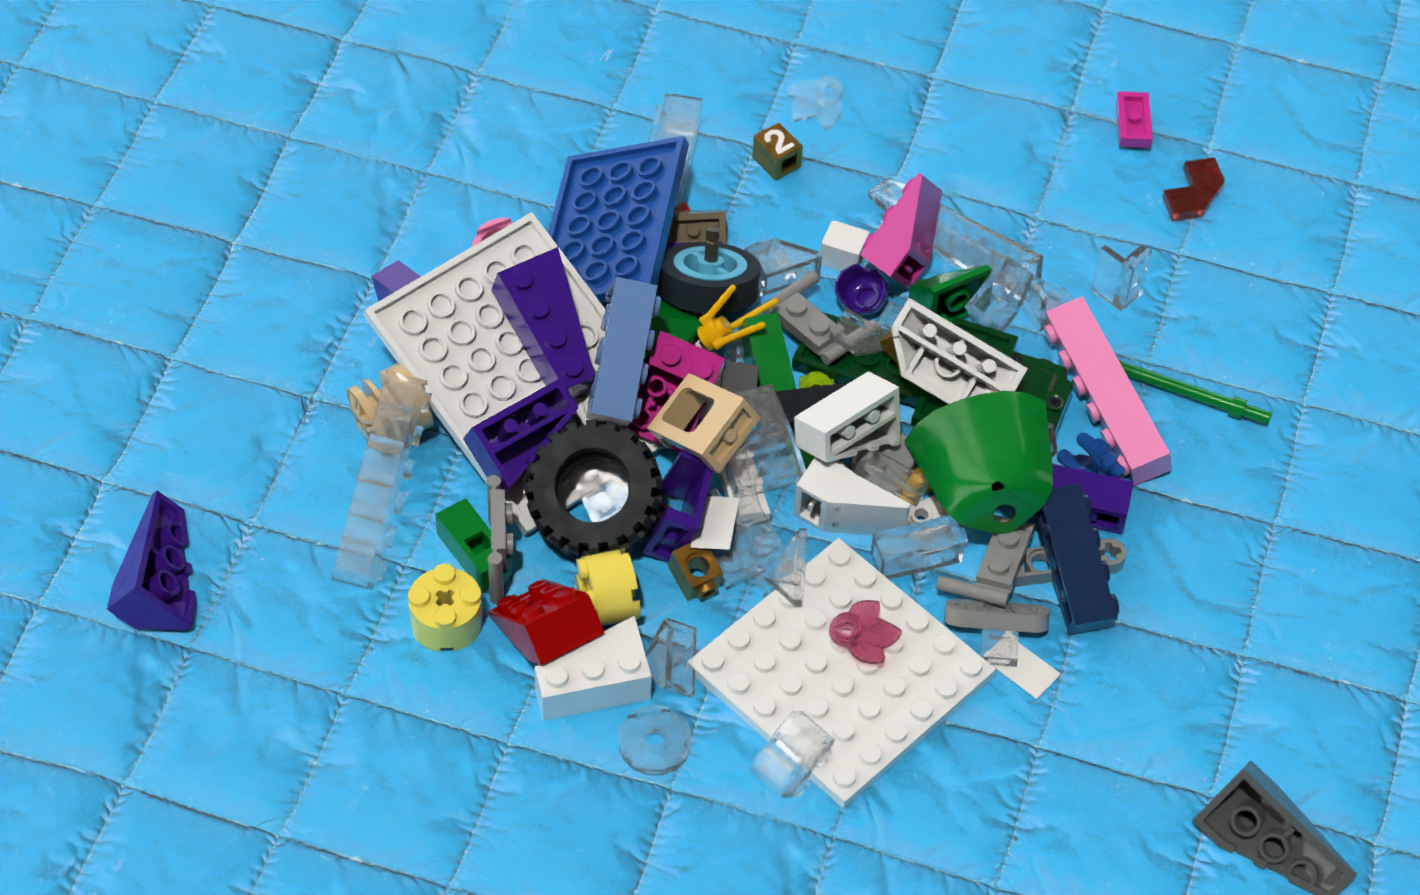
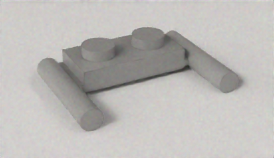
M811 271L764 302L767 303L774 298L779 299L777 305L764 313L778 312L781 325L815 354L819 355L826 365H830L878 332L879 326L876 321L870 320L844 337L841 327L801 295L820 281L818 274L815 271Z
M491 475L486 481L488 522L491 526V553L488 556L490 601L496 604L498 600L504 598L503 569H507L506 555H514L513 533H506V525H513L512 503L505 504V489H501L500 477Z
M993 514L994 519L998 522L1011 520L1010 518ZM1025 522L1010 533H993L978 570L975 584L939 576L936 589L1006 607L1030 540L1033 537L1035 524Z

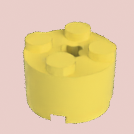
M625 548L582 556L580 559H576L578 574L575 575L577 590L589 593L602 627L621 623L634 615L635 619H640V600H632V598H635V590L638 589L631 558L628 553H625Z
M444 563L422 574L412 584L408 592L410 624L413 635L420 644L434 651H441V648H453V651L467 647L478 637L482 626V598L479 585L472 576L462 570L455 569L450 564Z

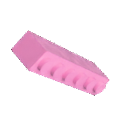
M1081 296L1046 311L1048 324L1044 326L1046 337L1051 345L1057 344L1060 350L1057 354L1061 365L1067 370L1070 369L1074 376L1071 379L1074 382L1073 386L1079 397L1084 395L1087 399L1086 409L1092 422L1096 423L1099 421L1103 429L1100 431L1102 440L1111 445L1118 456L1116 461L1125 468L1121 475L1123 477L1128 475L1130 480L1134 481L1133 486H1136L1171 471L1170 452L1084 297Z

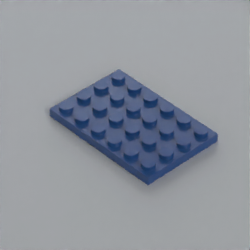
M684 136L567 157L548 234L600 303L606 302V290L616 277L654 285L658 284L689 143Z

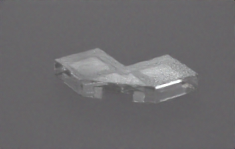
M890 300L874 325L849 308H846L828 338L855 356L886 351L879 341L891 330V326L902 307Z

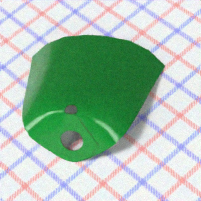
M998 391L978 394L955 401L934 410L919 421L904 440L942 507L962 526L991 533H1010L1029 520L1047 502L1051 494L1053 464L1046 402L1028 393ZM1002 482L1004 488L993 491L992 484ZM1008 504L1015 508V516L1010 521L998 522L993 517L994 510L1000 505Z

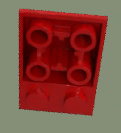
M547 579L538 580L527 587L528 591L519 596L509 595L496 602L497 607L487 611L489 617L526 659L541 666L604 634L589 593L550 580L548 581Z

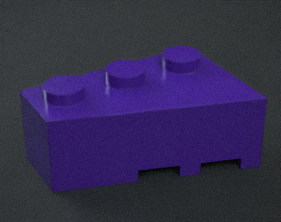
M559 378L473 426L463 440L486 477L488 478L491 475L499 476L501 479V489H505L506 493L525 471L529 463H532L536 458L534 453L539 445L545 447L550 442L548 436L555 431L558 432L576 412L578 406Z

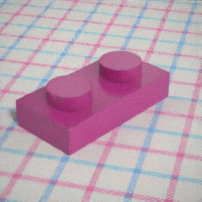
M1118 91L1116 110L1119 147L1151 148L1153 137L1149 93Z

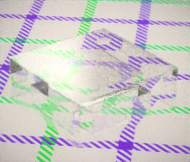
M982 629L981 657L991 665L1017 667L1019 631Z

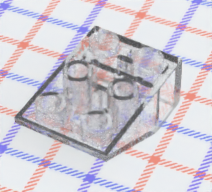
M772 384L734 393L743 397L761 418L724 467L733 497L743 499L797 484L806 469L800 449L796 447L795 435ZM707 400L704 402L707 413L713 407L714 401Z

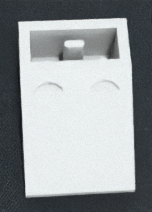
M815 457L796 484L793 515L823 532L902 538L906 531L911 504L898 492L887 491L876 485L871 477L849 470L840 460L826 463Z

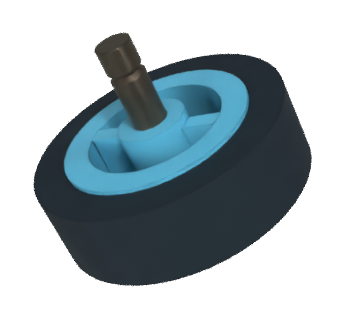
M709 226L706 228L705 242L680 244L665 251L659 275L658 291L661 297L673 306L695 313L706 314L730 285L734 284L736 290L717 314L738 312L753 305L758 298L760 263L752 254L741 248L719 243L720 229L715 226Z

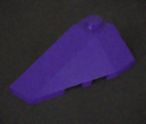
M158 490L152 493L114 579L107 610L134 629L188 630L192 626L196 595L195 591L189 589L188 577L193 572L192 565L186 562L184 547L189 544L185 512L183 508Z

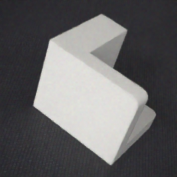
M832 221L821 242L820 265L842 271L853 264L861 266L864 257L860 254L864 250L863 245L869 237L870 231L838 221Z

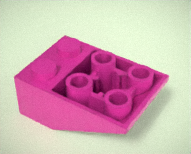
M920 173L906 183L902 191L903 195L896 205L891 206L883 216V223L876 233H872L866 239L863 245L864 250L860 254L908 289L917 282L930 264L942 190Z
M660 330L646 362L648 364L646 382L644 385L639 384L637 397L642 398L640 415L638 419L633 418L627 427L621 425L620 427L623 429L628 428L637 435L662 445L647 427L688 373L714 384L725 358ZM707 399L684 428V431L688 433L694 431ZM674 445L669 448L679 453L682 450Z

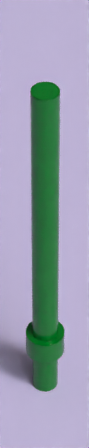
M1119 360L1126 375L1131 379L1228 411L1229 416L1241 420L1242 417L1269 425L1273 412L1247 404L1248 400L1236 396L1232 399Z

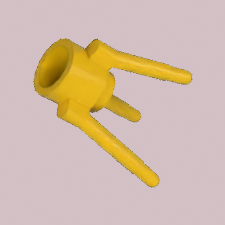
M732 284L712 308L699 318L702 325L697 328V334L705 347L709 350H718L730 342L765 328V323L760 322L733 333V330L740 327L745 318L759 316L777 305L779 299L774 298L734 322L729 323L724 316L719 318L714 316L736 290V286Z

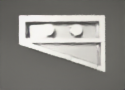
M869 371L794 417L796 447L827 463L856 456L857 451L864 449L872 452L879 450V447L885 444L892 446L901 445L899 387Z
M635 615L605 630L604 634L542 666H535V691L543 721L651 700L652 676Z

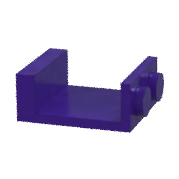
M685 450L680 451L662 480L664 486L663 493L684 500L682 509L678 511L667 507L646 539L642 552L668 563L672 551L690 544L699 531L713 471L699 457Z

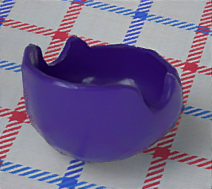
M853 264L842 270L835 280V294L841 306L848 313L856 316H870L883 308L888 298V285L875 268L867 269L859 264Z

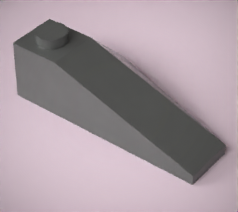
M1252 760L1192 820L1219 847L1231 853L1235 852L1253 861V864L1263 869H1270L1288 878L1289 882L1315 895H1338L1358 875L1283 790Z

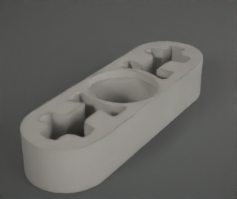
M951 599L946 601L944 621L956 627L1041 633L1049 628L1050 610L1034 604L1008 603L1004 607L980 600Z

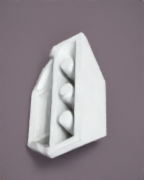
M910 298L906 300L891 326L901 377L947 404L978 394L998 391L1015 392L1028 369Z

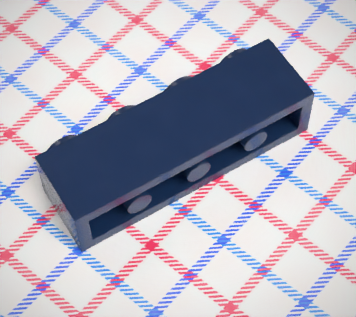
M1080 483L1052 488L1047 502L1035 514L1068 636L1110 628L1119 614V604L1116 595L1110 593L1108 581L1110 580L1109 567L1105 560H1101L1098 550L1101 541L1098 529L1096 527L1092 528L1090 521V499L1087 494L1083 495Z

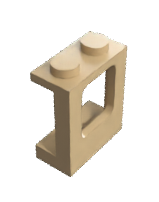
M688 373L647 429L664 447L669 449L674 445L699 457L710 470L720 473L761 417L743 397ZM706 399L714 401L713 407L698 427L690 433L684 431V428Z

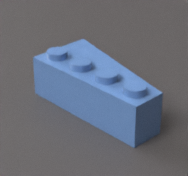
M616 277L606 290L605 301L611 302V304H607L605 313L602 316L600 329L605 331V336L601 337L597 347L595 360L599 368L598 371L594 372L595 377L591 384L587 419H597V421L601 422L611 421L625 427L632 422L633 418L638 419L642 406V398L637 397L639 384H645L648 373V364L643 363L645 351H651L655 330H650L651 318L657 317L661 303V297L656 296L658 285Z

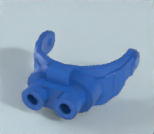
M1084 432L1076 437V441L1090 456L1082 454L1075 456L1067 449H1061L1057 454L1058 460L1069 468H1080L1092 473L1120 477L1125 471V468L1116 461L1118 457L1112 452V447L1109 443L1100 438L1094 439Z

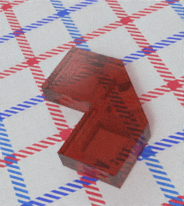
M1215 157L1184 162L1183 171L1190 186L1164 190L1162 198L1172 221L1203 217L1214 198L1219 195L1224 187L1225 179Z

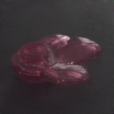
M862 600L854 603L848 612L840 613L831 621L829 636L835 644L848 648L855 659L868 664H880L885 661L883 649L892 646L901 637L902 630L894 624L878 618L880 613L879 601ZM843 630H849V631H851L852 633L847 634V633H844V632H842V631H843Z

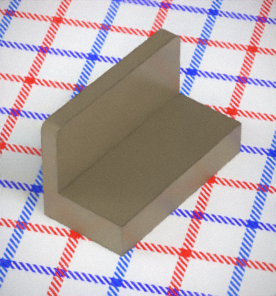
M722 209L674 211L667 243L705 242L706 228L715 226L720 229L718 241L727 244L725 211Z

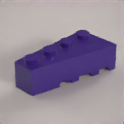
M558 247L498 272L491 291L544 384L547 386L560 378L573 399L587 393L595 375Z

